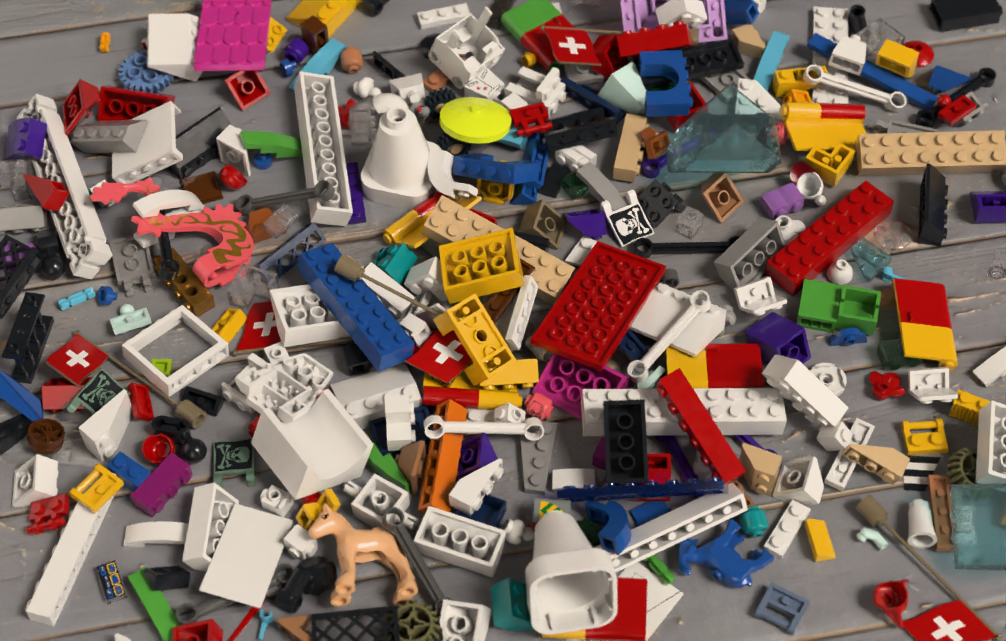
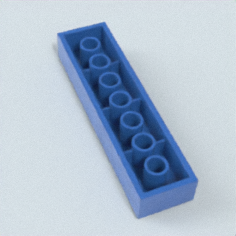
M333 242L300 253L298 271L378 372L401 364L413 355L415 343L364 280L357 279L354 282L334 271L342 254Z

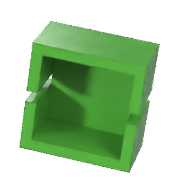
M843 285L835 329L858 328L859 331L865 332L867 335H874L878 320L881 291Z

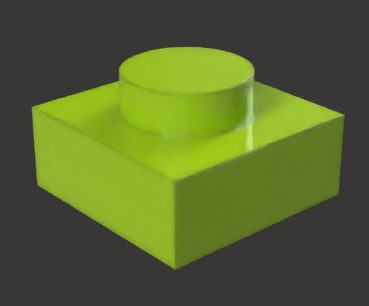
M152 359V364L166 377L171 375L172 359Z

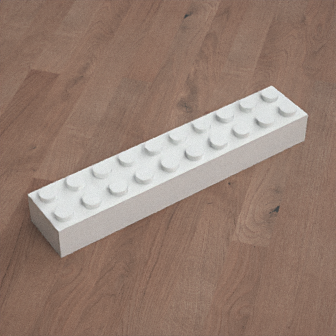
M299 72L294 84L306 187L307 189L314 188L318 182L327 180L335 189V194L329 201L322 202L318 198L308 199L311 223L347 226L353 210L334 77Z
M693 388L723 435H783L787 419L783 397L779 394L780 390L778 388ZM657 389L582 390L581 414L583 436H604L603 401L644 399L647 436L688 434L681 430L678 418L670 413L665 398L660 397Z

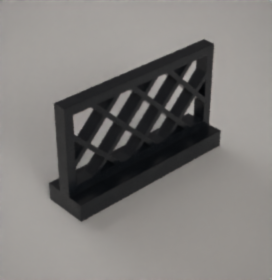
M5 235L0 242V258L2 257L3 264L0 265V270L4 269L5 276L0 277V282L6 280V285L3 289H0V319H3L45 259L38 249L31 248L8 235ZM7 243H13L14 249L5 251L4 247ZM28 251L25 258L19 259L18 252ZM15 254L16 260L7 263L6 256ZM17 265L16 271L13 274H8V267Z
M397 606L311 614L312 641H320L323 637L328 641H340L344 635L353 641H359L366 633L374 638L373 641H384L381 638L387 631L395 635V641H400ZM385 613H393L394 618L388 625L380 619ZM369 615L373 620L367 626H364L358 621L362 616ZM347 617L351 622L344 629L337 622L341 618ZM326 619L330 624L322 631L316 626V620ZM376 622L384 627L378 636L370 630ZM355 624L363 629L356 638L348 632ZM333 626L341 631L335 640L327 635Z

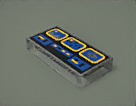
M116 560L96 566L107 605L128 598Z

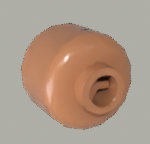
M347 47L340 53L341 67L344 71L355 74L363 67L362 53L356 47Z

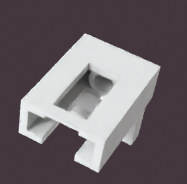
M522 66L517 73L521 77L517 85L510 82L505 89L506 97L514 92L525 100L528 105L543 102L549 117L552 113L556 112L559 103L565 100L567 94L565 92V84L560 82L559 69L555 67L545 76Z

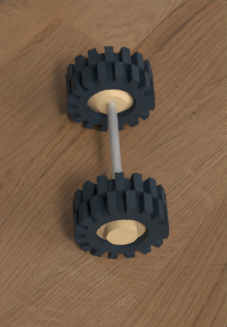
M439 88V91L435 89L433 90L434 93L429 92V96L426 95L424 102L425 106L430 109L429 117H432V119L437 117L439 120L442 107L456 99L455 93L451 89L445 88L443 90ZM444 132L438 137L437 145L441 150L447 151L454 156L467 155L471 151V143L457 140Z

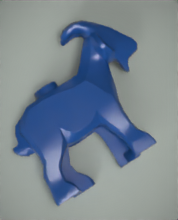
M731 519L723 534L698 548L695 546L698 539L691 540L688 538L681 541L678 549L677 563L680 572L688 576L691 574L689 570L692 569L688 564L706 565L712 571L711 575L716 581H722L727 587L740 588L752 586L750 574L770 564L774 557L766 549L762 552L755 549L751 560L742 559L734 548L742 543L745 537L737 533L741 526Z

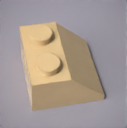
M743 442L739 459L746 470L743 476L751 490L760 495L770 496L778 477L782 456Z

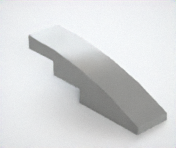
M591 162L576 171V175L588 185V191L600 201V205L605 200L609 201L612 212L629 205L613 184Z

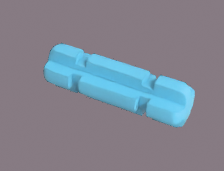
M88 287L84 289V292L81 290L67 296V299H60L58 304L62 310L68 309L70 305L75 306L86 301V298H94L96 296L94 289Z

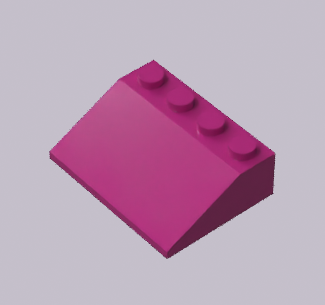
M553 353L532 393L540 392L550 398L555 406L582 420L581 397L583 389H627L631 379L608 366H605L601 372Z

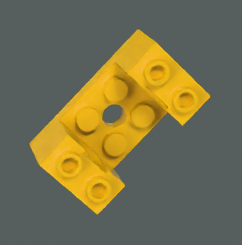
M476 293L433 319L442 336L454 330L474 364L464 369L473 386L489 379L517 361ZM477 332L483 335V341L478 340Z

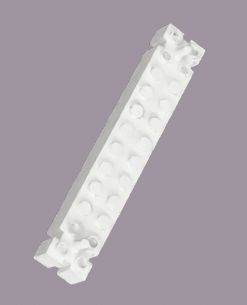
M35 94L28 103L29 107L27 109L24 108L16 118H33L47 123L42 159L31 160L37 177L63 183L69 192V196L60 210H50L66 257L71 259L69 265L72 274L92 280L100 271L101 265H105L113 255L109 245L106 244L104 231L93 202L90 200V194L68 136L65 134L60 115L57 114L54 99Z

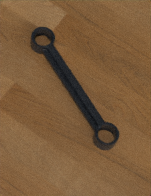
M991 68L980 69L976 79L950 96L951 102L971 91L974 93L981 87L989 88L993 86L996 72ZM982 76H987L991 79H984ZM936 105L930 110H920L917 113L916 125L931 128L938 116V112L943 108ZM925 117L928 118L930 121H924L920 118Z
M165 209L160 210L159 212L165 216ZM161 232V236L158 237L162 259L159 275L161 278L171 281L177 278L180 265L173 260L168 232Z
M733 236L728 242L652 243L648 238H639L634 243V254L647 259L656 253L725 252L740 236ZM647 246L649 250L640 251L637 247Z

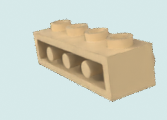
M626 113L613 169V179L634 182L636 175L639 176L641 165L638 164L643 161L644 151L641 150L645 148L640 131L650 127V124H647L646 116Z

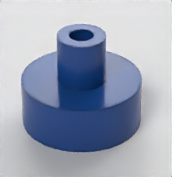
M287 59L279 62L285 77L293 75V69L297 67L295 61L289 62Z
M257 153L254 156L255 167L260 170L270 168L272 166L271 155L269 153Z
M101 286L97 294L99 304L110 305L113 300L117 299V293L113 292L112 287Z

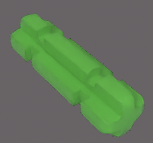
M656 554L644 559L646 562H649L648 565L659 577H662L661 580L666 585L671 584L675 580L671 571L668 572L669 569L659 557H655Z

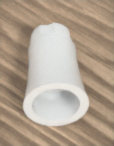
M923 499L913 500L909 503L908 544L914 548L931 547L937 543V536L933 527L929 503Z

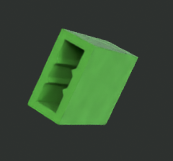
M804 279L796 324L808 329L834 333L842 285Z

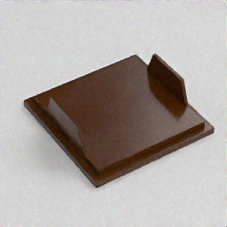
M215 171L180 180L182 189L194 193L202 204L223 199Z

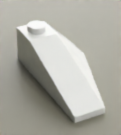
M443 600L440 615L443 641H485L491 609L479 604Z

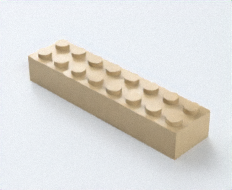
M1004 130L859 134L855 141L858 176L924 174L927 163L934 166L941 174L1002 172L1006 167Z
M442 195L425 222L422 234L443 245L504 229ZM515 235L519 257L535 267V271L531 276L539 286L536 296L554 305L572 276L575 267Z

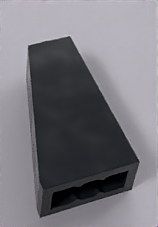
M931 0L929 10L940 32L999 23L1000 17L1003 14L1002 6L998 4L997 0Z

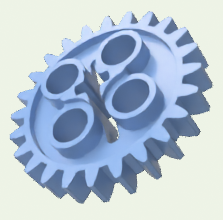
M141 49V53L134 51V56L129 54V59L124 58V63H120L121 68L118 69V75L121 85L125 88L160 93V88L165 90V84L171 85L170 80H174L172 74L147 67V52H144L143 49Z

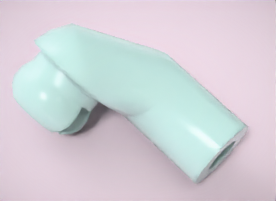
M864 527L857 533V538L861 542H866L867 539H870L880 550L885 549L889 544L878 531Z

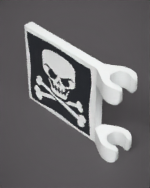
M634 190L628 191L625 195L626 200L630 204L612 212L609 201L605 200L601 202L599 207L604 212L621 248L635 243L639 238L654 235V231L638 202Z

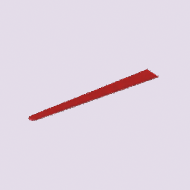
M253 606L228 641H234L261 608Z

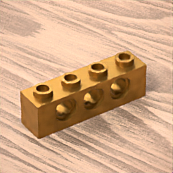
M171 248L173 260L178 262L180 269L175 280L168 281L164 279V282L169 289L172 288L174 290L175 297L179 301L182 300L184 302V307L196 317H199L216 307L213 295L176 250ZM161 255L154 258L156 265L154 270L159 277V269L162 262Z

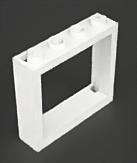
M183 305L173 309L169 314L158 319L154 324L143 329L139 334L122 344L123 357L168 397L229 356L228 343ZM183 321L212 347L169 377H166L138 351Z

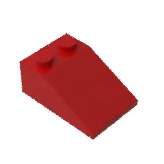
M79 79L62 104L66 135H69L85 118H88L93 106L97 105L100 101L99 88L82 79Z

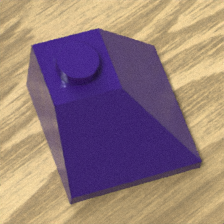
M600 209L563 213V217L586 236L591 237V239H600L602 235H607L605 214Z
M481 433L462 441L456 481L498 459L486 433Z

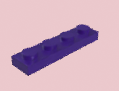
M358 162L346 163L353 210L348 225L365 223L366 215Z

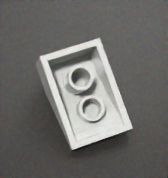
M125 389L78 427L86 448L102 462L112 456L115 450H117L133 415L132 405Z

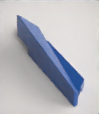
M540 132L531 134L523 156V160L539 162L538 181L515 184L513 197L510 201L512 205H528L537 202V189L543 186L549 156L546 143L543 144L539 137Z
M0 370V398L33 422L38 419H44L43 401L6 372Z

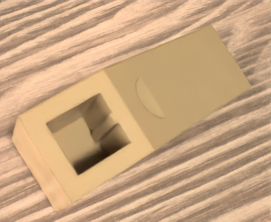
M850 443L841 452L848 460L856 462L864 467L865 470L873 472L885 482L893 485L902 478L910 460L909 457L889 447Z

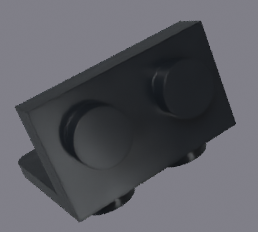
M656 179L637 198L653 228H657L675 208L681 213L686 209L682 204L684 200L677 193L673 195L670 192L672 188L665 182L661 184Z

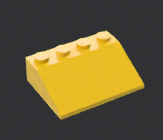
M302 0L286 17V21L301 27L300 24L304 20L314 15L327 25L328 38H330L362 0Z
M513 227L439 245L443 287L450 304L463 301L475 293L477 297L525 286Z

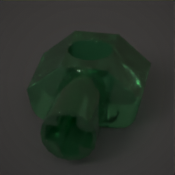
M576 171L560 180L564 192L571 199H579L589 192L588 185L576 175Z

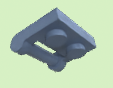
M771 582L754 616L759 619L762 617L794 635L810 601ZM769 606L793 618V621L789 622L765 609Z

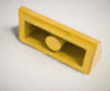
M228 308L212 327V330L229 343L247 321V317L241 309Z
M806 519L804 527L815 562L836 559L825 521Z

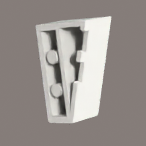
M372 262L364 269V274L415 300L416 297ZM362 277L364 282L396 320H399L412 305L411 302Z

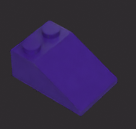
M21 118L9 125L3 161L42 159L47 123L33 118Z

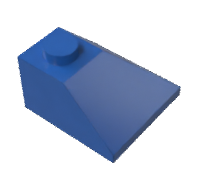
M936 65L928 85L932 87V91L941 93L942 91H949L969 83L973 78Z

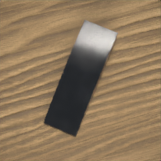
M19 414L0 423V455L8 451L28 434V428L32 422L24 414Z

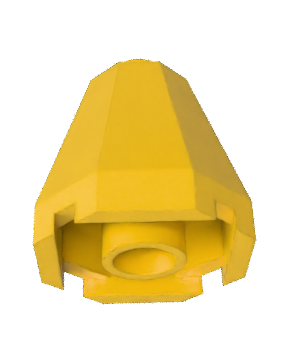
M477 179L478 194L480 195L481 193L484 196L483 199L488 203L502 205L506 200L512 199L514 184Z

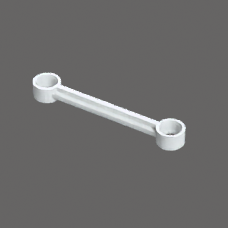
M815 64L808 66L803 74L804 81L809 85H816L820 82L884 103L892 112H899L907 102L905 95L901 92L888 94L823 73L822 68ZM808 71L816 72L818 79L811 78ZM891 98L899 99L901 106L894 105Z
M698 290L692 293L690 297L691 304L641 360L632 361L628 365L627 372L631 381L635 383L644 382L649 376V367L698 313H704L709 310L711 301L706 291ZM699 298L707 299L703 305L694 304ZM636 368L645 369L641 375L634 376L631 374Z
M431 415L423 423L425 434L432 439L440 438L444 433L525 435L528 440L536 441L544 435L543 424L536 417L528 418L524 423L443 421L440 416ZM433 423L441 425L437 430L427 429ZM531 426H540L536 432H527Z

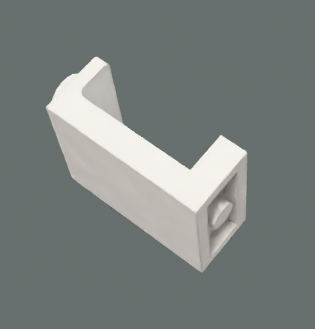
M252 353L247 357L249 364L239 374L253 367H256V370L266 368L267 362ZM235 378L229 384L225 382L221 384L222 395L228 401L232 400L242 411H248L251 414L256 411L246 403V395L239 390Z

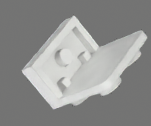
M768 276L733 288L739 310L754 314V316L763 315L769 309H780L783 307V304L787 303L786 298L775 295L771 277Z
M948 367L908 370V393L920 401V403L928 404L932 403V400L951 402L952 399L958 398V394L949 388Z

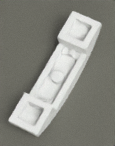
M186 190L161 191L143 197L133 203V207L142 218L158 216L159 211L163 209L185 206L188 211L203 209L204 207L194 193Z
M155 521L126 526L123 545L124 547H145V543L185 545L188 523Z

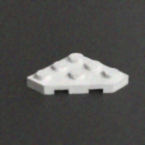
M738 79L735 113H770L769 122L764 124V130L771 122H783L782 116L779 113L781 105L757 80ZM746 124L748 128L757 129L756 124Z

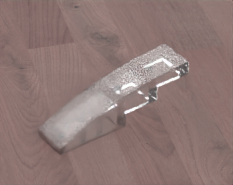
M308 199L285 203L263 223L262 227L276 239L282 232L288 230L296 221L299 222L309 212Z

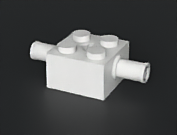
M377 474L371 477L364 488L353 483L351 480L345 485L343 491L355 497V500L351 503L353 516L371 527H381L383 531H389L384 528L382 517L385 511L391 507L402 510L404 513V526L410 530H414L417 526L419 519L405 512L410 505L409 492ZM390 513L386 515L388 523L395 525L397 522L400 523V518L396 514Z

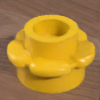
M525 52L521 56L522 65L526 68H533L536 63L535 55Z

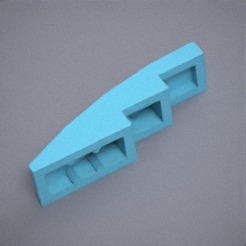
M773 31L753 79L757 80L767 92L790 38V35Z
M332 38L309 60L300 72L328 75L340 58V53L347 46ZM297 77L289 86V89L293 92H295L294 84L296 82Z

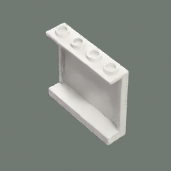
M171 101L131 119L147 120L149 122L136 153H112V178L117 183H134L183 160V154L176 149L175 115L181 113V110Z
M524 275L525 286L520 287L517 296L495 324L510 350H520L539 287L531 275ZM492 294L478 297L483 306Z

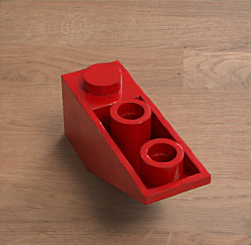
M28 174L23 175L27 185L31 187L35 197L38 198L44 209L60 210L69 196V192L63 183Z

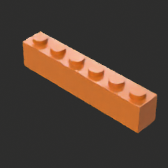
M449 399L437 405L435 415L440 416L443 421L466 422L468 409ZM434 423L432 431L439 429L441 425ZM444 433L440 438H431L418 511L425 514L428 507L431 506L451 512L452 506L449 505V494L455 487L464 433Z

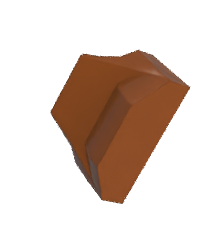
M651 127L640 131L645 144L647 159H655L671 148L667 131H656Z
M268 207L249 213V220L245 229L251 235L254 244L286 233L281 217L274 214Z

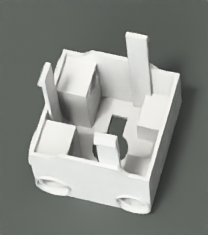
M487 7L484 8L479 20L470 13L436 37L428 52L430 60L458 89H463L467 83L485 68L490 69L497 64L505 50L499 43L498 37L486 26L492 15V12ZM470 51L474 56H471L466 61L459 56L465 55Z

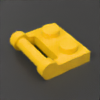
M935 418L934 421H901V430L907 455L947 453L949 448L942 418ZM935 428L936 432L910 433V430Z
M97 463L93 467V471L76 488H72L68 493L74 500L79 501L96 513L124 483L123 480ZM98 476H101L84 494H82V492H83Z

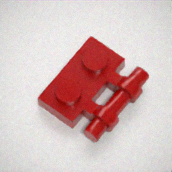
M543 102L509 110L514 127L522 126V129L516 130L518 137L523 135L527 137L531 136L532 133H544L546 130L553 129L551 122H544L549 120V114ZM533 123H537V124H538V125L530 126V127H529V124H533Z
M64 493L31 502L29 521L33 524L26 528L27 533L37 535L43 533L44 530L50 529L52 531L59 529L60 526H64L66 521L62 516L68 515L70 496Z

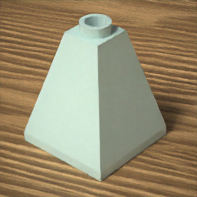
M631 62L612 73L597 96L631 114H645L644 100L646 89L636 65Z

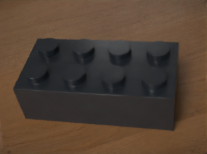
M645 399L603 401L606 486L648 485Z

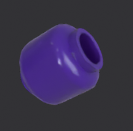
M293 38L285 46L283 53L285 59L289 62L295 61L296 64H299L308 55L309 48L304 40Z

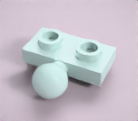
M124 304L120 307L119 313L121 316L109 319L115 335L124 334L130 330L142 328L152 323L147 308L135 311L134 307L130 304Z

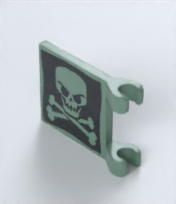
M100 368L64 408L68 412L74 413L81 403L92 414H95L125 388L103 368Z
M253 438L214 442L213 483L215 482L223 488V476L246 473L247 486L256 485L254 446L251 444Z

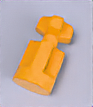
M107 32L100 34L101 45L99 49L102 53L109 51L108 46L110 45L111 35Z

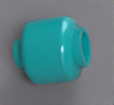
M759 506L747 507L748 510L739 515L742 531L744 534H750L751 538L760 537L763 535V531L768 529L766 513Z

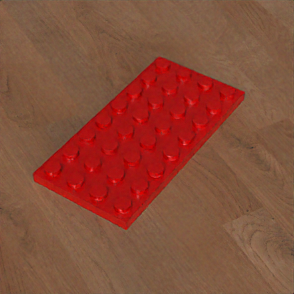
M597 241L532 336L530 344L602 372L645 305L650 293L666 272V265Z

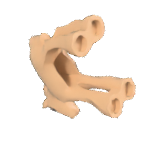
M324 503L323 511L319 513L308 534L313 539L331 534L334 535L337 541V556L340 563L341 576L336 580L335 590L331 593V604L334 607H344L351 602V593L355 591V562L364 563L368 561H379L393 570L398 584L393 596V606H397L398 603L404 606L406 600L409 601V604H413L412 596L418 593V588L415 583V576L410 569L408 558L405 557L407 555L396 536L389 531H383L381 527H375L372 530H357L341 514L332 511L330 506Z

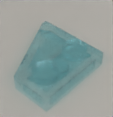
M864 237L856 242L850 250L868 283L884 267L888 266L893 258Z

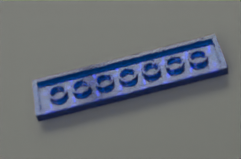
M720 477L707 478L708 481L704 482L699 481L697 478L686 479L687 483H681L678 480H666V484H660L657 481H646L645 485H638L637 482L624 483V486H616L615 483L604 484L603 488L596 487V485H583V489L575 488V486H563V490H557V499L570 500L571 502H586L588 500L604 501L725 494L729 492L728 484L720 480Z

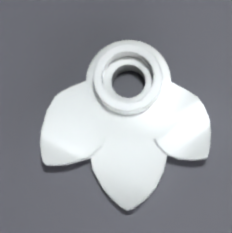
M781 215L775 220L778 221L786 245L795 239L799 233L806 230L803 222L792 220L786 215Z

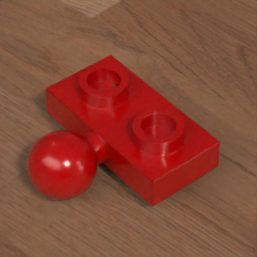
M941 94L937 98V105L943 109L938 112L937 117L949 126H952L973 112L977 104L964 95L951 102L949 95Z

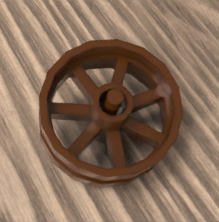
M48 418L32 422L28 428V446L33 451L41 454H52L59 451L64 443V427L56 420Z

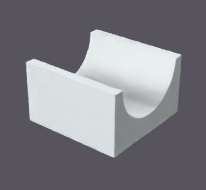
M329 389L323 390L307 413L293 422L281 423L269 407L262 409L251 442L295 500L361 477L374 445Z

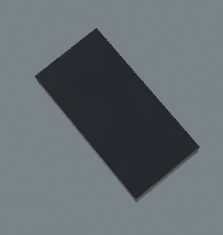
M552 163L544 179L543 186L539 189V193L557 198L570 168Z

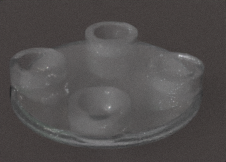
M886 220L875 227L874 238L884 251L891 252L892 250H900L909 246L911 232L905 224L899 221Z

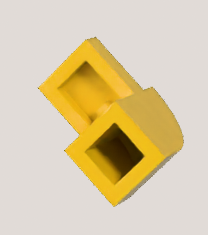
M332 488L325 489L316 503L303 504L295 517L302 528L309 531L318 518L319 513L323 511L324 503L330 506L332 511L336 512L341 504Z

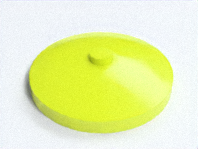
M463 97L452 100L442 107L439 122L441 128L451 137L468 143L483 144L498 141L509 133L511 115L505 107L492 100L479 97Z

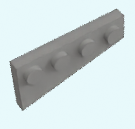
M541 421L544 427L542 438L531 441L525 435H520L524 491L525 493L545 496L558 423ZM531 426L527 432H536L540 426Z

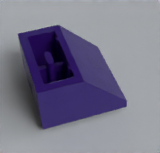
M976 191L969 193L975 223L1006 222V191Z

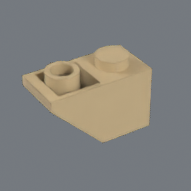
M752 24L732 29L731 39L734 40L739 53L761 60L766 49V43L761 40L758 31L754 29Z

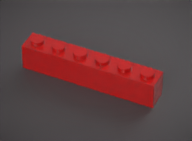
M679 368L659 379L656 388L658 394L667 401L670 413L678 418L679 427L690 437L689 442L691 446L699 451L700 459L703 465L711 470L714 482L723 487L742 477L746 470L681 369Z

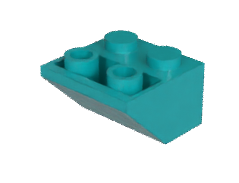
M400 243L397 245L393 244L387 248H381L376 253L377 257L372 263L400 285L418 257L404 243Z
M508 577L491 586L494 626L508 631L534 629L527 605L526 584Z

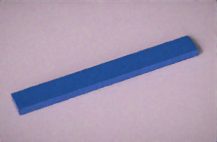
M815 33L806 47L830 59L837 44ZM865 59L860 76L891 92L903 93L908 101L923 109L930 110L936 104L937 96Z

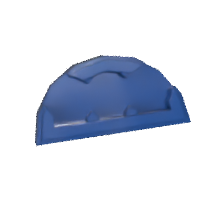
M858 328L841 329V333L835 336L831 335L828 340L829 346L867 343L866 333L859 331Z

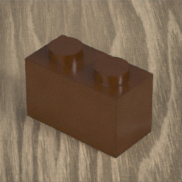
M314 15L300 24L302 40L306 42L309 52L314 56L329 42L327 25Z

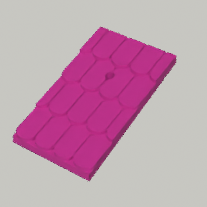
M203 0L194 58V71L265 70L272 0Z

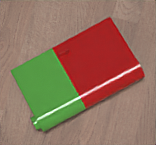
M529 0L503 13L500 21L501 24L528 52L535 55L537 62L548 73L553 67L560 69L562 64L556 61L550 40L545 31L541 30V25L565 28L575 27L548 0Z

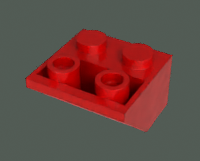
M647 453L649 483L648 485H630L629 500L670 501L671 454Z

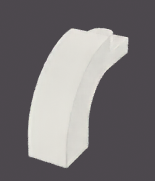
M431 148L427 170L433 186L441 193L459 201L460 196L469 198V195L477 196V188L470 184L453 181L451 169L454 155L444 150Z

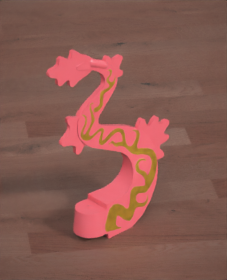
M147 178L144 182L137 180L136 183L129 184L102 182L101 187L93 188L94 194L90 196V200L94 202L101 201L103 204H108L111 200L119 203L128 192H137L148 196L159 192L160 186L154 185L151 178ZM216 204L215 210L203 207L202 212L164 216L159 212L158 216L142 218L139 215L131 218V221L138 225L136 232L138 235L151 233L155 237H160L161 232L199 231L213 236L219 245L208 249L206 255L200 257L192 268L193 273L205 287L210 288L217 284L223 287L242 277L249 266L254 249L253 239L245 229L247 223L238 220L241 218L242 213L234 212L232 204L226 207Z

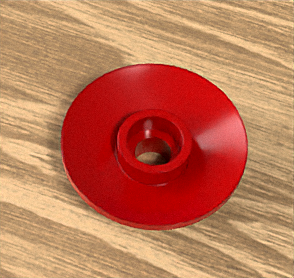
M908 41L902 45L919 52L916 67L927 66L933 61L934 51L928 44L922 41Z

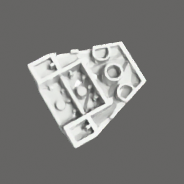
M306 353L285 358L278 365L273 366L271 362L266 364V368L256 370V367L249 368L236 376L235 382L239 390L246 395L248 406L260 414L262 409L269 407L281 423H288L307 413L333 377V372Z

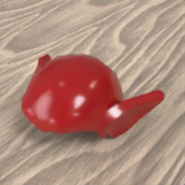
M908 579L877 584L873 592L874 605L886 613L899 628L903 627L901 613L906 610L909 602L908 590L905 587L909 583Z

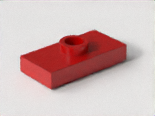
M131 382L128 385V390L131 393L130 400L134 418L151 422L154 419L148 386Z

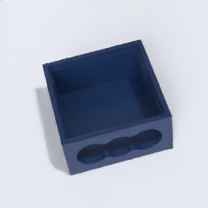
M485 495L482 499L481 507L479 510H475L471 516L458 509L453 511V514L499 528L507 511L505 500L492 495Z

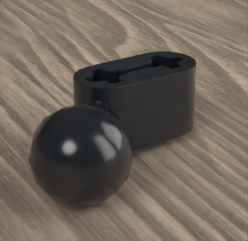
M55 227L37 231L39 250L42 254L45 253L41 271L46 277L57 279L65 272V263L56 254V251L60 250L57 229Z
M157 416L152 420L151 425L154 435H167L172 438L174 444L183 445L181 454L188 463H199L205 458L207 453L205 443L200 439L192 438L189 424L185 419Z

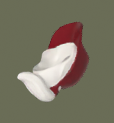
M799 162L793 165L790 170V178L803 197L815 200L818 206L825 205L827 200L822 195L824 190L822 177L807 163Z

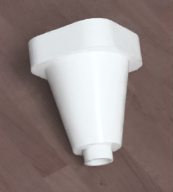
M397 106L386 111L380 118L375 142L361 172L363 194L372 202L412 210L436 192V188L431 183L428 175L427 163L430 149L441 150V148L433 142L426 141L418 120L412 111Z
M558 510L547 512L535 526L533 560L526 568L527 605L533 628L542 634H558L598 628L610 623L617 614V576L610 554L603 549L593 548L571 515Z

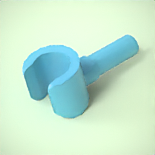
M884 267V272H881L882 279L886 282L894 278L906 279L893 274L891 267Z
M264 609L260 611L261 628L257 638L260 641L263 640L267 625L273 622L272 611H270L269 616L264 617Z

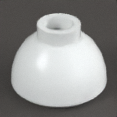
M840 259L829 265L826 274L831 282L843 285L852 280L853 270L847 261Z

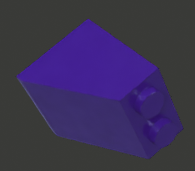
M771 312L745 331L747 344H760L761 359L767 365L775 354L797 359L802 364L811 358L805 328L774 312Z

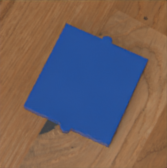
M650 501L630 510V513L636 522V527L672 511V509L668 508L665 501Z

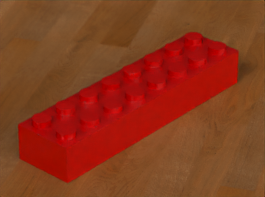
M865 180L770 258L766 264L765 276L771 277L774 283L793 297L802 289L804 279H815L831 263L836 261L891 215L894 200Z

